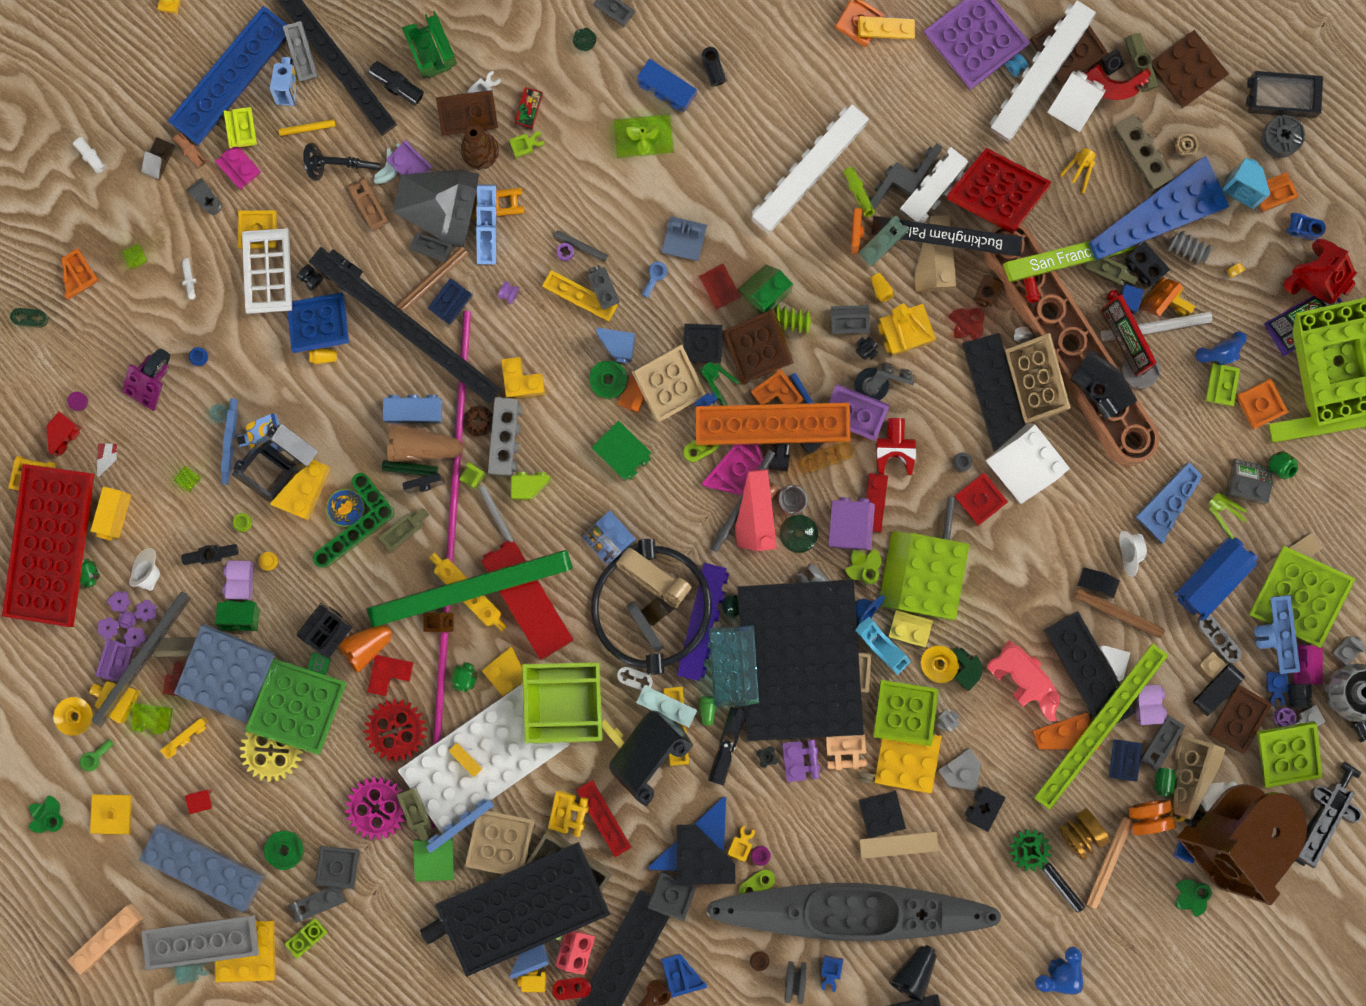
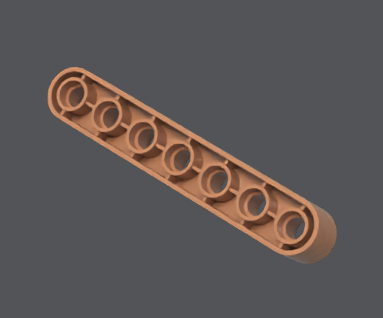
M1020 225L1014 234L998 226L994 227L991 232L1023 237L1021 256L982 251L985 264L994 278L1002 282L1001 289L1025 326L1029 327L1032 331L1033 338L1051 334L1064 386L1110 458L1123 466H1134L1149 459L1158 448L1159 434L1138 399L1137 402L1118 412L1116 416H1111L1105 420L1094 400L1069 380L1090 351L1096 352L1117 368V366L1056 272L1052 271L1033 276L1036 278L1038 293L1041 294L1040 300L1029 303L1026 300V289L1021 280L1009 282L1003 266L1004 263L1043 253L1031 233L1023 225ZM1049 305L1055 309L1056 316L1054 319H1047L1043 316V306ZM1070 337L1074 339L1077 345L1076 350L1067 351L1062 344L1063 338ZM1099 386L1094 387L1095 394L1101 395V388ZM1127 434L1137 436L1139 445L1136 449L1129 448L1126 445L1125 437Z

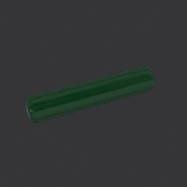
M383 460L382 471L430 476L437 474L439 470L437 466L390 462L388 460Z

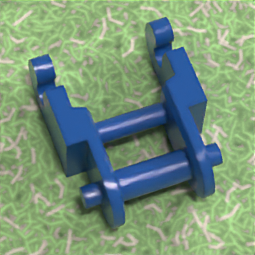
M712 392V397L707 393L695 402V408L696 406H710L715 403L717 397L714 392Z

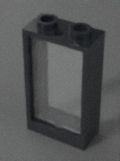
M1255 71L1248 77L1247 88H1250L1246 99V107H1249L1248 113L1317 118L1321 114L1323 76Z

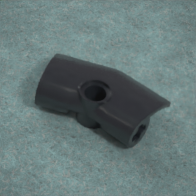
M1094 351L1089 352L1069 379L1094 400L1105 420L1137 402V398L1122 373ZM1095 386H1099L1101 388V395L1095 394Z

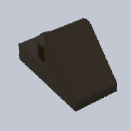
M156 137L150 152H144L142 173L160 180L175 145Z
M658 597L648 604L642 612L654 626L675 608Z

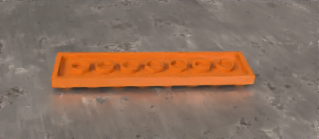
M850 403L696 406L697 446L851 442Z

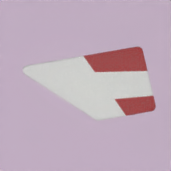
M98 444V477L117 460V444Z

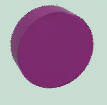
M73 392L68 397V406L75 411H82L88 405V398L81 392Z
M757 846L751 852L752 861L756 865H766L770 860V851L765 846Z

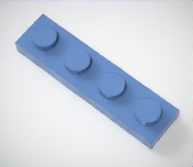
M485 798L475 805L477 808L475 811L470 813L468 810L459 817L461 819L459 823L455 825L452 822L444 828L445 833L440 837L436 834L429 839V845L426 846L428 851L432 853L495 804L491 799L488 801Z

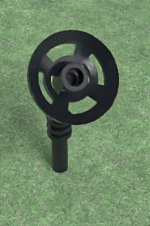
M308 143L303 152L305 170L313 181H318L322 178L325 164L344 165L347 168L351 166L352 169L355 167V169L364 168L377 171L381 167L380 163L363 161L359 158L355 159V157L351 159L350 156L348 158L324 156L315 143Z

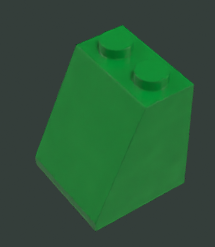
M765 264L738 291L759 314L775 308L776 305L791 293L793 283L781 270Z

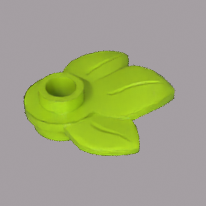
M874 549L866 555L854 550L851 555L853 566L845 569L847 575L851 579L862 580L865 584H874L879 578L878 569L882 563L879 552ZM868 571L873 574V577L870 579L866 577V572Z

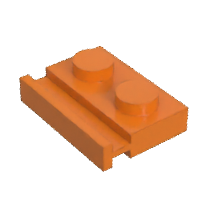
M1288 172L1266 180L1270 195L1259 204L1262 212L1299 197L1292 180L1288 176Z
M1162 277L1139 307L1142 311L1160 316L1182 290L1183 286L1179 282L1170 279L1165 280Z

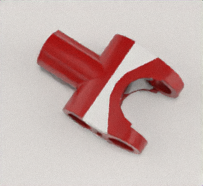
M888 418V438H877L876 462L878 474L884 475L887 460L893 457L900 458L903 461L906 475L913 474L916 458V439H905L904 418Z

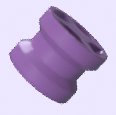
M505 281L498 293V298L506 299L509 304H513L520 287L512 286L510 282Z
M1279 708L1274 712L1273 720L1280 727L1293 725L1296 722V714L1290 708Z

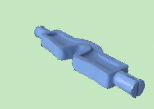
M230 399V406L227 411L221 465V484L229 485V475L232 470L234 454L232 441L236 436L238 399Z

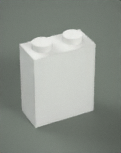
M1078 70L1077 73L1075 71L1072 72L1047 113L1080 132L1106 90L1103 89L1104 85L1095 80L1091 82L1086 79L1088 77L1086 74Z

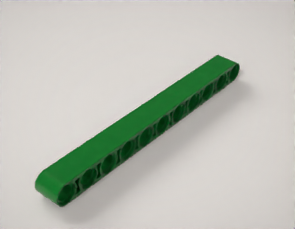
M563 550L366 608L371 626L376 627L573 569L568 550Z

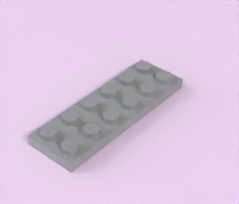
M255 915L141 931L146 970L259 955Z

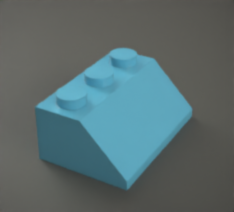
M1245 158L1230 173L1222 187L1223 193L1253 210L1270 195L1263 167L1259 166L1257 161L1250 158Z

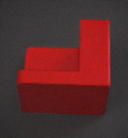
M211 789L185 795L189 815L212 809L209 794L212 793Z

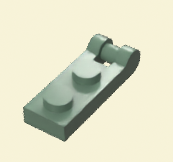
M894 216L858 252L870 266H874L909 231L906 225L903 226L899 222L900 219L897 216ZM893 227L898 231L896 234L891 231Z

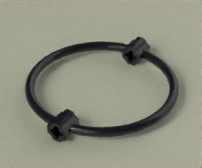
M655 539L638 540V548L633 550L647 560L656 559V553L671 556L685 564L699 581L704 598V614L695 637L684 649L673 656L663 659V654L646 655V660L627 656L609 641L599 619V598L607 578L618 567L616 562L622 554L614 559L600 575L592 595L591 616L599 640L613 656L631 666L647 668V675L664 674L665 666L685 658L698 646L709 626L712 600L705 576L690 558L674 549L656 546Z

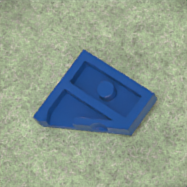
M681 954L661 958L668 990L672 995L671 998L707 988V984L698 976Z

